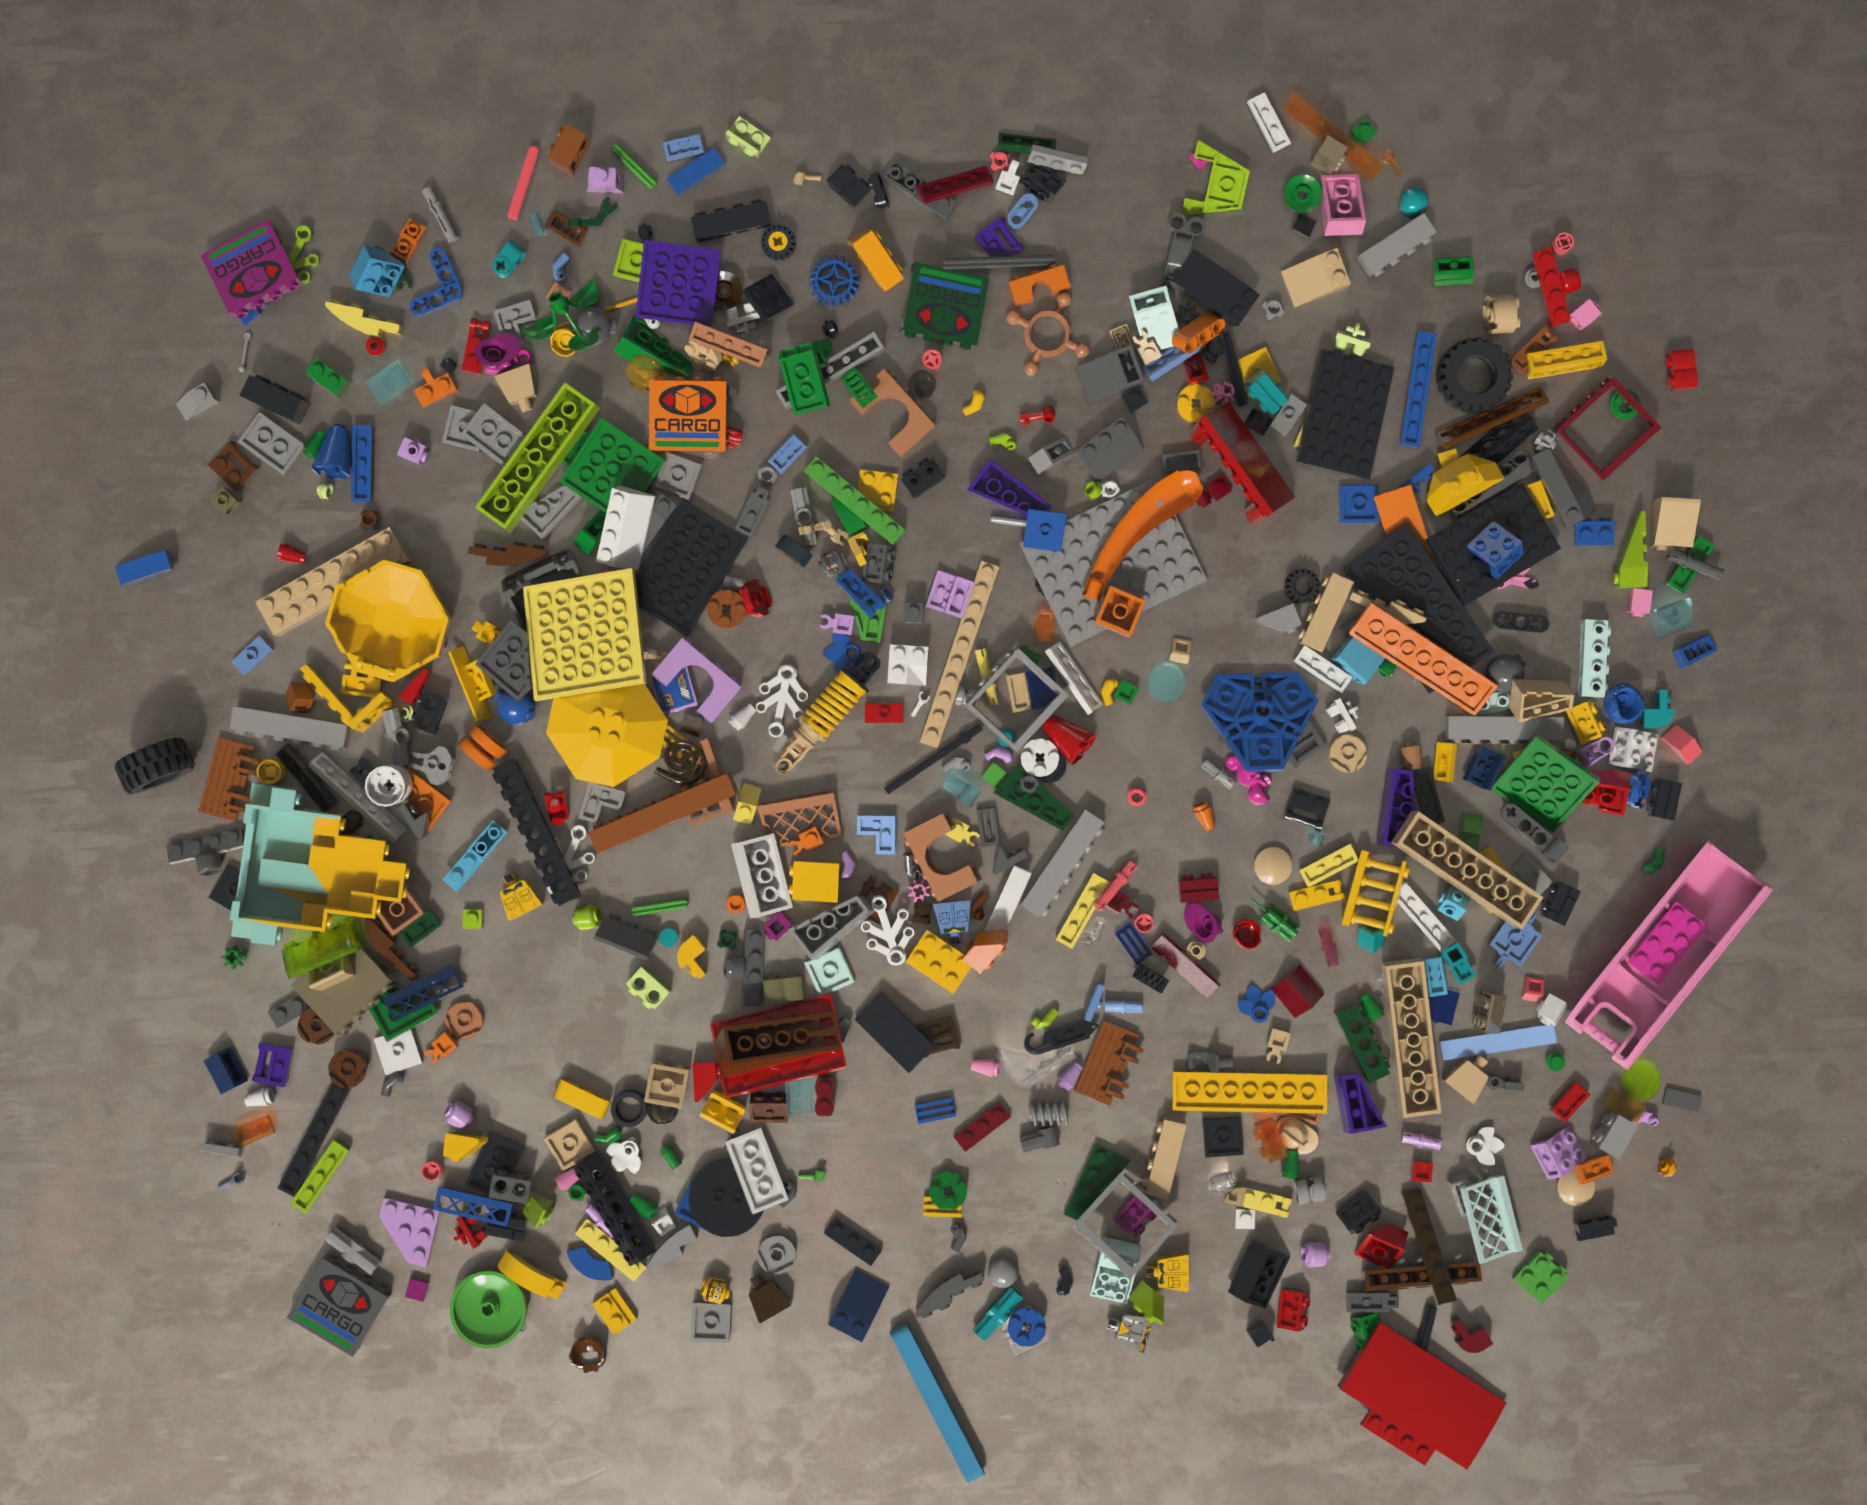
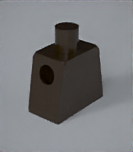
M759 1273L750 1279L755 1289L749 1292V1298L760 1324L792 1305V1300L773 1278L764 1282Z

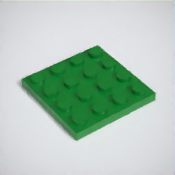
M601 417L559 482L607 513L612 488L621 485L645 493L666 460Z
M1537 734L1496 779L1492 790L1511 804L1517 805L1527 815L1553 833L1597 786L1601 778Z

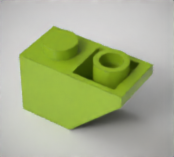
M1142 1280L1129 1299L1134 1303L1133 1308L1140 1313H1145L1143 1317L1152 1324L1155 1321L1162 1325L1164 1322V1296L1152 1285Z

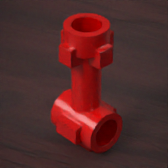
M1052 405L1043 406L1041 412L1028 414L1027 411L1019 414L1021 425L1025 424V426L1030 425V421L1043 419L1045 423H1052L1056 417L1055 408Z

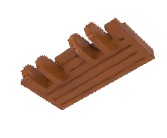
M220 737L217 738L198 812L237 821L238 813L231 810L245 813L244 806L233 805L234 798L246 802L250 801V796L238 794L236 790L244 792L248 776L241 775V772L257 776L256 770L243 768L244 761L260 764L261 760L246 756V753L254 755L256 747Z
M1103 1020L1074 1091L1109 1106L1113 1098L1105 1095L1106 1093L1119 1099H1124L1122 1093L1111 1090L1109 1087L1111 1082L1122 1088L1129 1087L1128 1083L1114 1078L1113 1075L1122 1078L1128 1064L1120 1060V1058L1135 1064L1139 1063L1136 1057L1124 1054L1126 1047L1138 1053H1143V1048L1127 1042L1128 1039L1137 1042L1139 1034Z

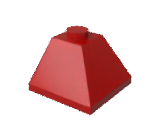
M1393 1225L1370 1231L1355 1251V1255L1386 1269H1391L1405 1250L1408 1232Z

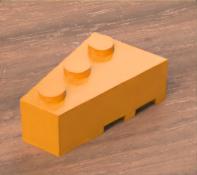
M865 227L847 240L854 247L858 257L864 262L868 271L883 291L886 292L904 279L901 275L903 273L902 268L898 263H893L891 260L893 255L887 247L883 248L880 243L882 239L877 231L873 232Z

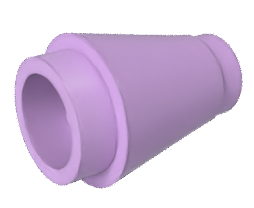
M1073 1062L1058 1077L1057 1084L1067 1091H1070L1071 1088L1074 1089L1083 1068Z

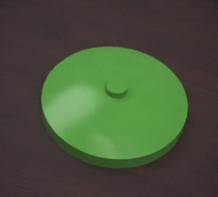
M494 1270L479 1271L465 1278L455 1289L450 1302V1318L454 1329L464 1341L478 1348L492 1349L507 1344L519 1334L527 1317V1301L520 1285L502 1272Z

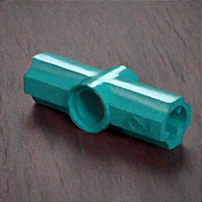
M1013 1287L1008 1288L1002 1297L988 1308L985 1313L986 1315L973 1328V1331L986 1341L998 1326L1000 1327L1011 1315V1311L1019 1304L1023 1296Z

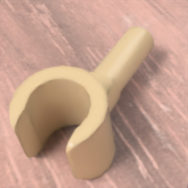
M798 172L793 182L803 185L804 180H821V176L806 175L805 173Z

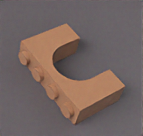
M883 369L868 382L878 397L864 408L860 406L854 396L850 399V402L862 416L879 401L887 398L899 400L906 406L909 413L908 422L888 442L890 447L902 459L935 429L934 422L936 421L929 413L924 414L921 410L923 406L916 399L912 400L908 396L910 392L903 384L899 386L895 380L897 378L890 370L886 372Z
M948 811L903 833L906 845L913 852L912 856L915 863L919 864L922 869L923 879L928 881L931 887V895L938 902L982 880L974 862L956 871L945 872L938 869L931 860L930 847L933 841L956 828Z

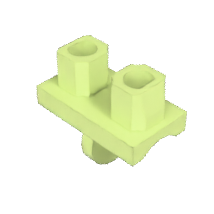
M1357 322L1354 327L1348 325L1346 327V331L1352 334L1338 329L1335 334V349L1345 351L1349 342L1355 344L1352 354L1362 357L1366 348L1369 349L1371 343L1369 339L1357 336H1364L1366 332L1359 329L1360 323Z

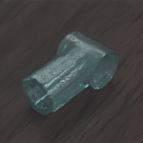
M951 772L941 784L944 789L954 794L958 800L970 808L981 794L978 789L969 783L966 784Z

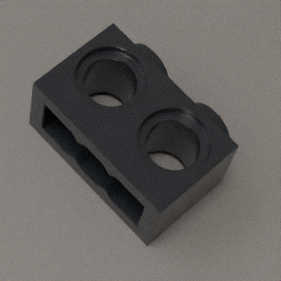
M424 691L423 694L420 693L417 700L419 705L417 712H413L410 721L413 723L412 727L437 735L449 698L429 691ZM430 698L436 700V705L432 709L427 705V701ZM423 716H427L430 720L429 725L426 727L421 724Z

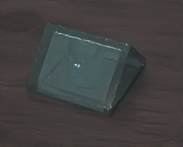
M1690 597L1650 610L1648 617L1657 639L1693 627L1692 601Z

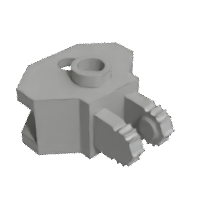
M438 746L431 753L425 754L411 752V756L424 758L423 766L417 763H409L408 767L422 770L421 772L426 774L430 784L442 785L451 778L455 758L450 748ZM443 763L446 765L445 769L442 768Z

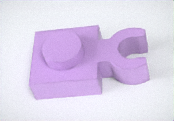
M826 614L821 615V618L828 619V624L820 625V628L828 629L833 627V633L852 635L854 616L835 614V619H831Z

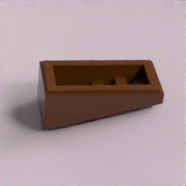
M554 210L544 228L579 246L588 230L582 226L573 227L569 236L566 235L569 228V218ZM557 217L560 220L558 221L556 227H553L552 224L554 223ZM564 221L566 222V225L561 232L559 228ZM578 229L580 232L575 240L572 237Z

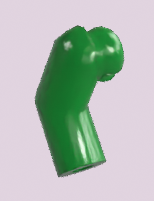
M1655 848L1654 860L1651 863H1644L1643 869L1645 872L1653 874L1663 866L1664 849Z

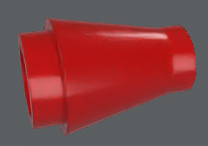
M281 543L276 558L281 559L280 561L303 564L307 553L298 550L288 543Z

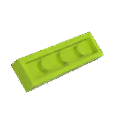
M334 1139L290 1204L307 1214L350 1149Z

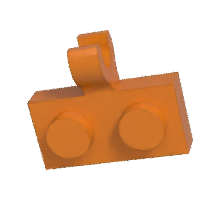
M428 367L421 370L427 384L414 390L423 408L458 391L449 373L434 379Z

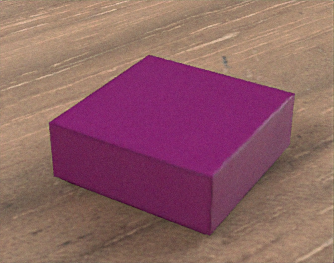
M411 1277L405 1297L424 1302L429 1282Z

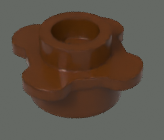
M363 510L361 512L362 522L360 526L363 529L367 527L378 529L380 526L378 523L380 513L376 510L373 512Z

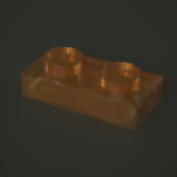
M269 1115L231 1130L239 1148L276 1133Z

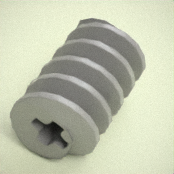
M1053 1101L1051 1107L1048 1102H1045L1044 1107H1042L1040 1102H1037L1036 1108L1030 1102L1029 1125L1033 1121L1035 1127H1037L1038 1122L1041 1121L1042 1126H1045L1046 1121H1049L1050 1126H1053L1054 1120H1056L1058 1126H1060L1062 1120H1064L1065 1125H1068V1108L1063 1101H1060L1059 1107L1055 1101Z

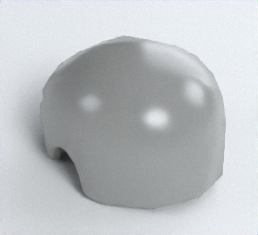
M1007 1259L994 1261L988 1271L989 1280L999 1288H1007L1014 1285L1019 1275L1016 1264Z

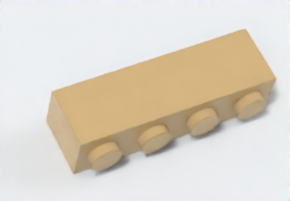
M1331 573L1330 576L1326 575L1322 583L1324 589L1314 601L1316 607L1314 611L1310 610L1306 621H1308L1306 629L1302 628L1298 636L1301 639L1299 644L1305 645L1319 653L1323 652L1353 586V581L1335 573Z
M1164 1117L1162 1122H1158L1156 1132L1159 1135L1157 1140L1153 1141L1151 1151H1154L1153 1158H1149L1147 1170H1149L1148 1178L1144 1177L1142 1188L1145 1189L1148 1195L1168 1200L1187 1127L1186 1123Z

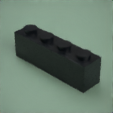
M762 199L753 200L749 205H743V203L735 204L731 209L717 208L713 210L714 212L708 214L706 212H698L694 217H691L697 243L769 228L772 225L767 202L762 201Z

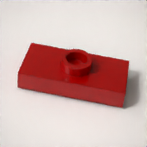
M865 704V723H903V704Z
M1575 1081L1550 1110L1566 1123L1591 1094Z

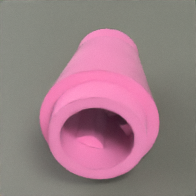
M996 1058L973 1059L971 1070L990 1077L998 1076L1000 1061H997Z
M573 1168L557 1174L558 1176L554 1178L561 1191L568 1190L579 1180Z

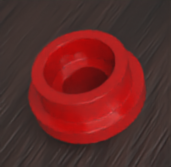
M371 337L366 342V350L373 356H379L385 350V343L380 337ZM373 343H378L377 349L372 348Z

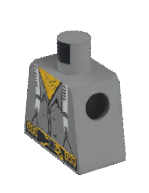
M1123 1311L1120 1320L1109 1317L1107 1329L1117 1331L1115 1335L1116 1341L1145 1354L1153 1324L1143 1317L1145 1314Z

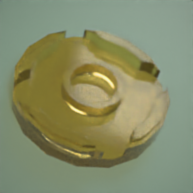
M642 355L630 360L626 367L625 375L632 387L648 392L649 380H655V377H664V370L656 359Z

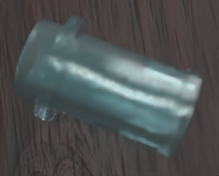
M539 212L528 215L533 230L532 235L536 239L546 236L547 229L543 227Z

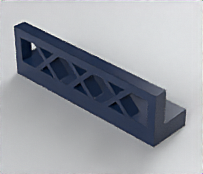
M452 964L382 999L393 1021L396 1022L463 989L464 986ZM455 976L459 985L452 989L445 987L446 981ZM433 986L441 988L439 995L436 997L428 996L429 988ZM415 995L423 997L421 1004L417 1006L410 1004L411 998ZM398 1003L406 1005L403 1013L395 1016L392 1006Z

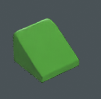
M993 762L981 777L997 788L1008 773Z

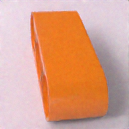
M1205 312L1177 331L1172 338V345L1190 354L1219 335L1225 328V320L1211 312Z

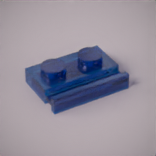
M1053 667L1041 669L1056 683ZM1032 671L1025 672L1032 710L1045 708L1056 696V693Z

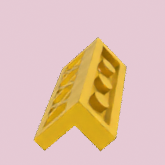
M1597 341L1527 353L1526 359L1529 367L1526 374L1527 379L1603 367L1607 360L1604 342Z

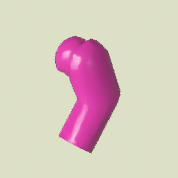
M507 361L498 368L486 366L485 373L499 375L510 371L513 367V361Z

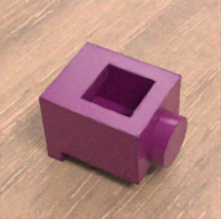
M780 911L763 927L766 929L764 933L770 940L778 941L789 931L788 929L795 925L783 911ZM777 923L782 926L780 931L775 929Z

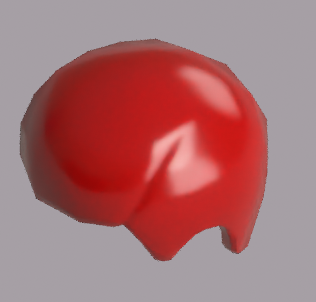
M1250 919L1240 920L1233 928V940L1242 948H1256L1262 941L1260 938L1261 929L1255 921Z

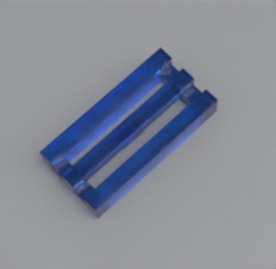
M1131 923L1115 933L1136 965L1152 955ZM1130 928V930L1135 935L1139 943L1147 952L1146 954L1143 955V953L1138 948L1134 940L1126 931L1127 929ZM1120 934H1125L1129 942L1132 944L1134 949L1139 954V959L1135 957V955L1133 954V952L1128 947V945L1123 940Z

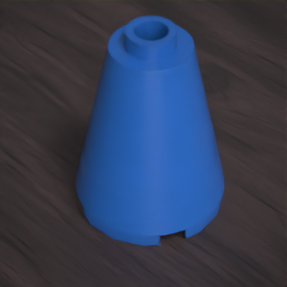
M334 424V426L329 427L311 467L314 473L321 475V472L327 474V478L347 479V476L350 477L349 431L345 429L344 425Z

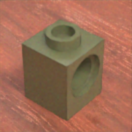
M224 487L209 500L226 516H229L242 503L229 489Z

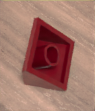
M1300 964L1270 988L1294 1018L1313 1008L1324 995Z

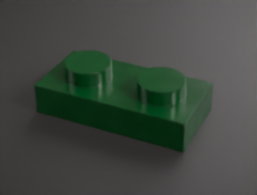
M429 910L399 932L407 945L412 948L441 927L442 924L432 910Z

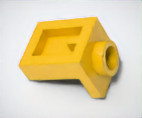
M861 532L847 539L859 566L866 564L864 556L867 554L864 547L869 543L865 532Z

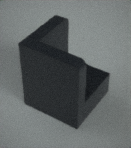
M1263 1320L1246 1330L1257 1348L1269 1340L1275 1341Z

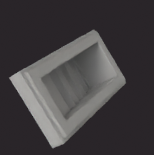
M1461 1173L1448 1178L1447 1181L1462 1218L1467 1216L1465 1208H1462L1464 1206L1463 1200L1460 1201L1462 1194L1458 1193V1191H1461L1460 1188L1471 1185L1469 1177L1465 1173ZM1473 1190L1468 1191L1469 1199L1473 1201L1475 1196Z

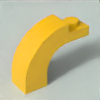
M507 1250L497 1266L512 1281L545 1298L548 1296L558 1300L567 1284L564 1279L540 1271L529 1264L521 1255Z

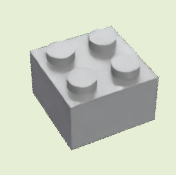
M1609 1110L1608 1113L1606 1112L1601 1119L1602 1124L1599 1129L1592 1133V1141L1590 1143L1619 1160L1639 1126Z

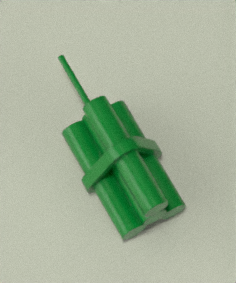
M1251 898L1254 903L1265 911L1259 919L1270 927L1271 932H1276L1287 942L1292 937L1295 938L1299 932L1297 930L1300 928V925L1290 918L1286 911L1283 912L1273 903L1266 910Z

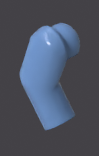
M564 252L552 264L553 277L557 281H563L566 278L564 265L570 258Z

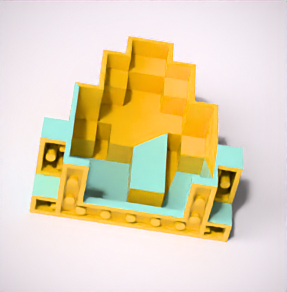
M252 783L250 802L246 803L243 823L246 824L237 896L232 901L230 920L233 921L231 936L251 939V943L275 946L278 941L282 940L283 928L280 927L325 932L332 926L333 915H330V913L375 919L376 914L380 915L381 903H378V900L402 902V898H406L407 887L404 886V881L409 879L410 868L407 867L405 862L384 860V857H388L389 845H386V840L341 834V831H345L346 819H343V814L297 808L301 804L302 794H298L299 789Z

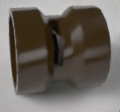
M915 902V914L912 917V922L930 925V913L933 911V905Z

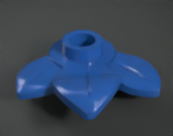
M838 633L832 634L834 645L828 647L823 652V655L828 660L835 662V671H840L841 667L848 669L851 663L856 662L861 656V649L857 644L851 643L848 636ZM850 649L855 650L854 656H849L848 651Z
M1251 985L1246 991V1000L1237 1002L1238 1008L1241 1013L1250 1016L1253 1021L1257 1023L1265 1022L1269 1017V1010L1275 1005V994L1273 990L1262 994L1258 988ZM1259 1009L1263 1012L1260 1017L1256 1016V1011Z

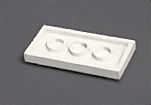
M761 1128L725 1142L752 1214L789 1200Z

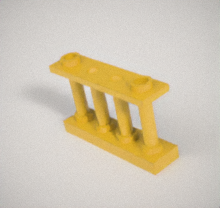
M1361 850L1342 925L1352 926V923L1358 922L1383 929V936L1389 937V933L1393 934L1395 928L1393 918L1404 877L1408 878L1410 867H1408V862L1405 861L1402 862V866H1397L1375 860L1370 856L1371 852ZM1375 867L1399 874L1397 884L1394 885L1368 878V875H1365L1367 868ZM1368 885L1394 892L1392 903L1364 897L1360 893L1362 886ZM1365 904L1389 911L1387 922L1358 915L1355 912L1357 905Z

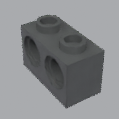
M504 1169L493 1171L488 1196L489 1198L527 1204L531 1177L521 1172H517L516 1175L510 1174L509 1171ZM498 1180H504L506 1185L499 1188L495 1183ZM522 1183L525 1185V1188L522 1191H517L514 1188L515 1185Z

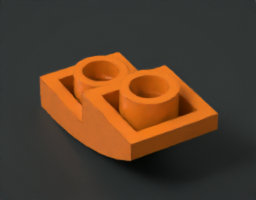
M409 218L390 254L408 264L426 231V227Z

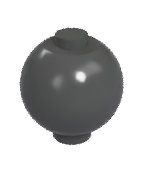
M587 307L577 314L576 320H573L580 332L587 333L594 329L597 330L599 338L594 345H600L609 338L610 334H616V319L610 318L608 313L599 307Z
M1510 654L1498 655L1488 663L1486 677L1498 684L1497 691L1511 692L1512 679L1524 680L1526 662L1519 654L1514 656Z

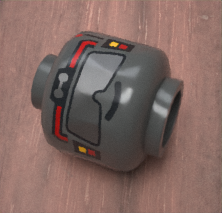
M838 549L822 553V561L818 562L821 572H826L830 577L844 572L845 566H848L843 551L840 552Z

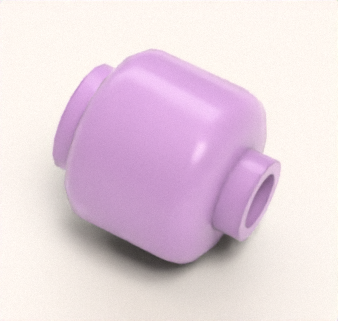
M459 1100L454 1103L451 1102L444 1113L446 1122L458 1129H462L466 1125L470 1126L474 1119L472 1107Z
M1308 1242L1301 1248L1300 1257L1302 1262L1308 1267H1323L1330 1259V1250L1323 1242Z

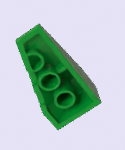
M633 315L613 352L630 362L673 376L686 377V380H688L693 370L692 363L678 350H673L667 345L668 341L664 337L660 338L654 332L655 329L650 328L646 321Z

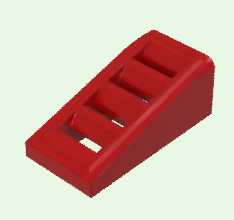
M424 668L398 698L411 705L416 704L431 674V670Z

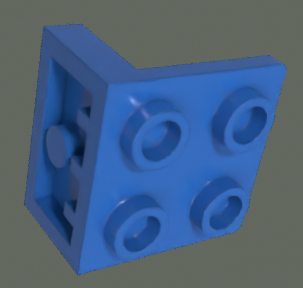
M1494 521L1467 545L1471 552L1490 565L1491 575L1496 579L1524 554L1522 541Z

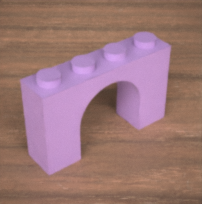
M681 638L651 675L664 686H667L677 673L686 666L696 665L705 669L711 677L712 689L709 696L696 712L711 724L740 690L741 686L738 685L740 682L732 675L730 677L724 673L725 669L718 663L714 665L709 661L710 657L704 651L698 652L694 648L696 645L691 640Z

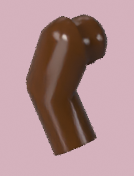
M983 891L971 903L972 916L978 921L984 919L983 904L989 899Z

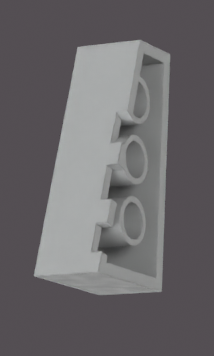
M856 896L788 930L809 958L816 960L875 911L864 896Z

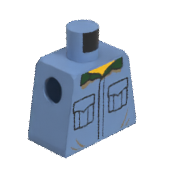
M970 899L933 903L941 934L949 933L950 944H960V932L968 931Z

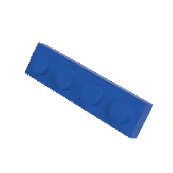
M352 425L351 502L372 503L373 426Z

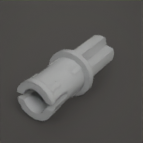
M1209 758L1202 762L1201 767L1211 774L1214 780L1217 779L1228 789L1234 786L1233 783L1235 784L1237 780L1226 773L1223 767L1220 768Z

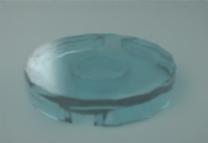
M1172 665L1156 667L1150 673L1147 681V687L1151 696L1165 703L1175 701L1182 696L1186 684L1182 672Z

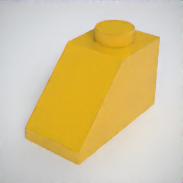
M461 1132L445 1133L443 1156L450 1157L451 1161H462V1158L470 1157L488 1141L489 1137Z

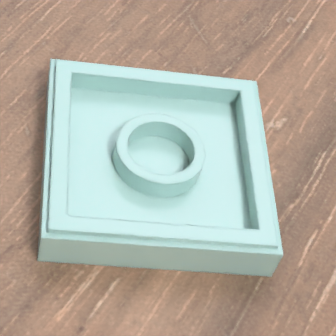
M840 947L826 952L819 959H810L804 962L819 996L829 994L855 982Z

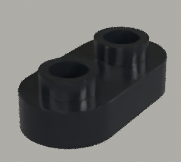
M878 171L870 173L868 184L871 189H874L875 197L873 199L876 207H880L881 210L890 208L889 199L880 173Z

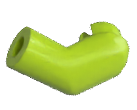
M1007 433L988 437L991 446L1001 444L1008 450L1016 448V440Z
M1051 1008L1044 1018L1040 1019L1038 1016H1035L1031 1020V1024L1035 1026V1029L1049 1026L1059 1012Z

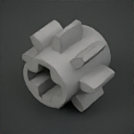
M1549 429L1546 432L1541 430L1533 441L1537 445L1535 450L1539 452L1547 448L1553 450L1558 442L1554 439L1556 434Z

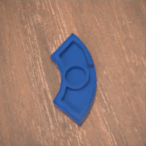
M586 1246L566 1251L572 1265L584 1276L601 1281L613 1280L610 1262L594 1258L588 1252Z

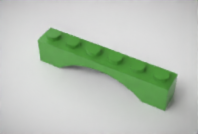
M815 457L804 470L807 476L849 508L892 546L905 533L904 528L818 457Z

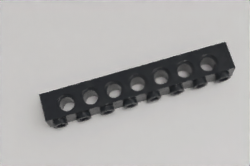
M512 758L492 768L494 774H492L496 784L500 783L502 791H500L504 801H508L511 806L509 812L513 819H517L519 823L517 828L522 836L525 835L528 841L525 845L530 853L533 852L536 858L533 860L538 870L541 869L544 875L542 880L545 886L550 887L552 891L550 896L553 903L563 907L583 897L517 760ZM510 777L515 778V784L512 787L507 785V780ZM518 794H522L524 798L521 804H516L515 797ZM526 811H530L532 814V818L529 821L523 819ZM538 828L540 836L534 839L531 833L533 829ZM546 845L548 847V853L547 855L542 856L540 854V848ZM554 862L557 869L554 873H550L548 866ZM559 880H563L565 887L559 891L556 884Z

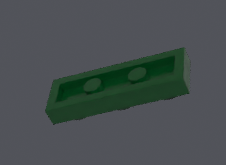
M999 133L997 150L1029 154L1032 145L1055 150L1056 139Z

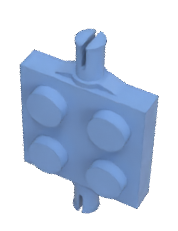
M1532 914L1523 929L1514 928L1504 921L1488 943L1500 955L1494 963L1499 969H1501L1506 959L1513 961L1521 967L1543 936L1531 925L1538 916L1537 914Z

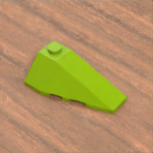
M1645 511L1636 513L1616 571L1612 576L1615 588L1640 589L1647 587L1648 561H1644L1647 544L1643 542V538L1646 536Z

